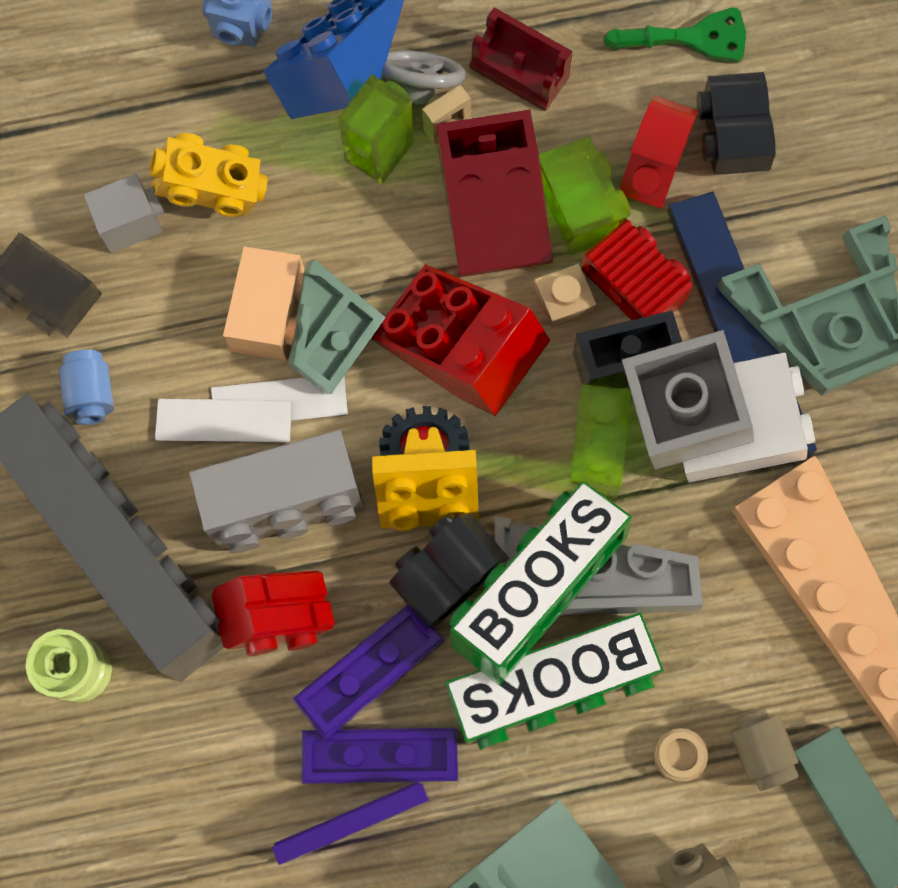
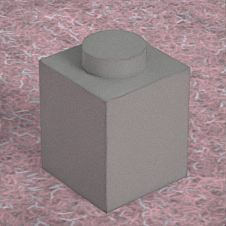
M137 173L83 194L98 233L111 253L163 233L157 218L158 215L165 213L158 196L154 195V187L145 189Z

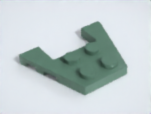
M886 215L848 229L842 237L862 274L859 278L786 306L781 305L760 263L722 277L717 284L719 291L779 353L786 352L788 362L793 367H799L801 376L821 396L898 365V292L894 276L898 269L895 254H890L887 235L891 231Z

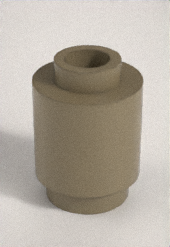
M762 708L736 718L739 728L731 731L730 734L748 779H755L759 791L782 785L799 777L794 766L799 761L779 714L769 717L766 708Z

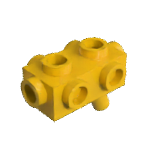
M180 133L175 138L168 137L162 149H154L149 169V175L156 178L152 182V187L155 189L154 195L168 198V201L175 205L185 207L200 205L213 208L216 213L222 216L238 217L241 215L246 216L256 204V201L262 202L264 199L268 177L265 174L259 173L261 160L249 157V151L245 147L225 145L220 150L204 146V140L198 135Z

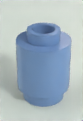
M77 350L64 355L63 365L59 368L64 415L75 419V422L79 425H93L103 422L105 415L110 414L114 410L108 363L103 361L102 353L96 350Z

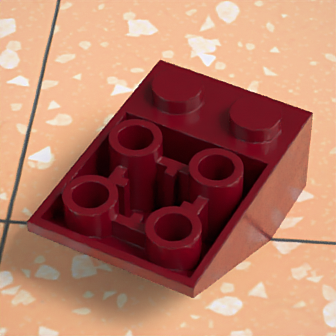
M531 110L436 124L438 155L460 278L553 263L539 151Z

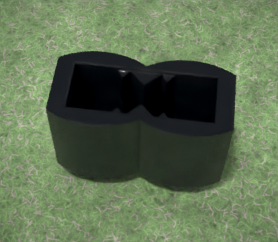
M764 72L708 76L704 91L697 93L698 119L706 120L708 133H703L702 136L704 161H711L714 175L770 171L776 156V147L769 108L768 87Z
M452 513L444 516L429 530L432 539L423 550H420L418 546L410 549L394 565L398 572L389 581L390 585L427 629L440 624L449 617L474 591L484 584L488 575L498 564H505L510 559L471 513L458 515L457 517Z

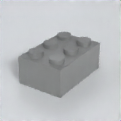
M341 429L190 471L203 529L222 550L229 549L230 553L252 550L259 546L258 540L278 535V538L281 540L301 536L308 532L307 526L326 521L328 526L341 525L354 520L356 512L365 510Z

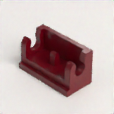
M494 7L487 16L486 32L483 38L477 34L474 37L472 60L469 63V68L546 112L570 77L573 51Z

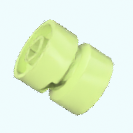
M65 629L46 632L39 637L28 651L25 665L28 680L35 690L48 697L72 703H84L95 699L105 690L112 672L110 655L101 644L73 630Z

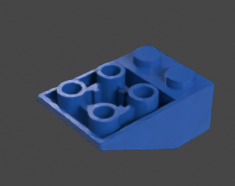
M332 0L327 5L329 12L326 15L317 17L305 24L301 29L303 35L299 39L284 44L275 52L277 59L263 72L290 119L355 107L381 81L383 66L386 64L404 0Z

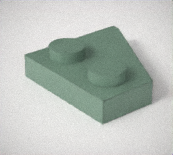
M315 259L309 261L304 268L296 316V329L292 340L288 365L323 393L332 394L386 317Z

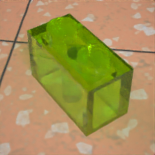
M371 74L338 117L345 161L380 184H383L414 143L412 100L400 85L392 81L385 83Z
M590 136L539 154L545 199L570 255L594 247L630 216L629 205L622 190L615 191L609 178L611 176V168L608 158L603 150H596Z
M581 384L577 401L567 492L570 494L584 481L609 500L617 499L622 487L631 390Z

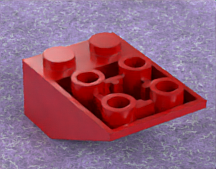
M427 264L422 267L371 337L374 342L459 399L495 417L551 341L531 308Z

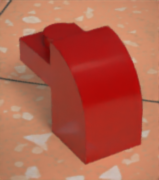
M654 96L631 149V156L617 194L662 209L699 110Z

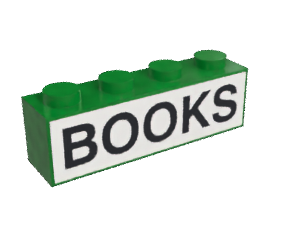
M584 481L571 494L564 491L555 500L548 513L550 518L540 529L534 526L525 533L516 548V551L519 553L507 566L503 563L498 564L486 578L483 585L485 588L484 592L474 603L470 600L465 601L450 620L449 624L452 626L450 628L451 647L499 686L628 537L632 516Z
M639 612L528 652L500 686L480 670L446 681L445 683L466 745L477 742L479 750H484L508 741L509 738L506 731L526 724L530 733L557 723L555 713L575 707L577 715L605 706L607 704L604 695L623 689L627 698L655 687L652 678L664 672L642 613Z

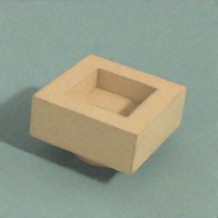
M461 85L448 93L443 91L434 95L427 102L426 106L422 108L423 130L433 144L437 143L436 124L471 119V97Z
M579 263L535 279L534 288L551 328L596 311V301Z

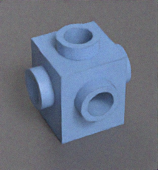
M204 0L203 15L207 17L213 37L233 46L244 44L256 47L261 31L266 32L270 26L272 0Z

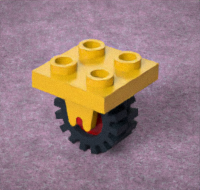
M422 406L423 414L416 415L415 409L412 407L406 409V419L396 414L391 418L392 427L386 424L383 428V438L379 439L381 456H372V474L381 529L393 528L399 531H407L416 527L434 526L449 513H452L455 517L471 513L479 522L476 450H470L468 431L465 425L461 427L460 419L455 414L448 420L447 410L439 407L437 414L433 415L431 406Z

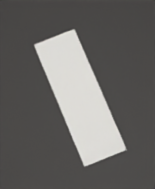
M345 377L342 378L332 394L323 393L305 378L211 387L212 399L292 400L291 421L348 415Z
M158 399L155 441L290 442L292 400Z

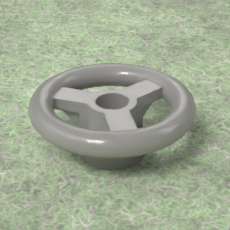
M398 50L389 51L386 64L383 66L382 76L400 83L398 97L401 100L413 104H427L435 95L436 89L460 85L465 80L466 72L459 63L440 55ZM441 70L448 74H438V71Z

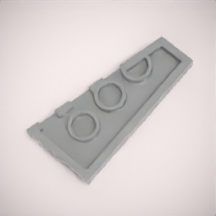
M494 516V540L510 558L505 563L507 566L519 553L516 551L518 543L532 527L511 523L509 518ZM539 524L535 525V527L538 529H540L543 526ZM633 544L631 547L620 545L561 615L701 611L703 599L698 556Z

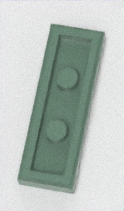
M839 726L833 727L794 750L799 761L797 765L872 888H895L898 886V822Z

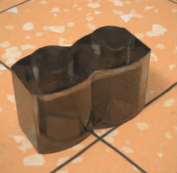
M21 233L17 234L0 255V303L13 312L18 305L28 311L30 314L26 320L49 337L55 330L68 338L102 295L91 280Z

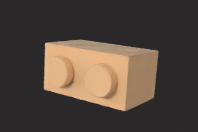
M243 247L223 334L231 352L287 361L296 329V316L304 274V266L300 255Z

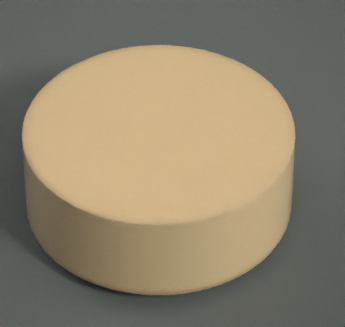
M683 728L673 729L663 734L656 742L654 748L655 765L659 772L669 780L675 782L693 780L704 771L707 765V747L702 738L691 730Z

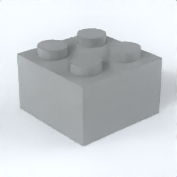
M723 330L622 359L654 470L754 442L753 425Z

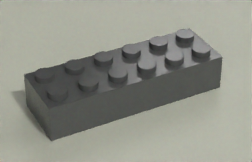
M29 393L25 394L0 413V462L157 670L182 682L223 649L218 627L220 618L216 617L214 607L210 603H206L200 595L195 598L193 597L191 592L197 588V585L180 564L177 565L169 555L164 558L161 554L168 548L150 526H147L138 515L132 518L138 512V509L121 488L118 489L108 477L110 473L92 451L89 452L79 440L82 437L64 415H61L50 401L41 406Z

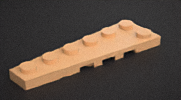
M813 456L734 507L732 513L898 746V614L816 456Z

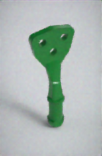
M731 7L709 14L696 25L688 28L672 29L651 27V25H647L646 28L618 30L615 28L604 35L603 43L607 48L617 51L620 48L644 46L652 48V46L677 44L687 46L711 60L737 64L744 57L747 32L741 11L738 8ZM730 20L733 21L734 24L727 25L725 22ZM716 35L718 38L711 39L709 38V36ZM734 46L736 50L730 51L727 48Z

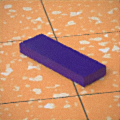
M407 605L293 698V702L326 741L441 646L444 639L434 627L427 629Z
M457 728L338 730L326 741L316 730H302V784L458 781Z
M417 781L274 843L275 846L272 849L278 865L286 864L425 804L430 799L424 784Z

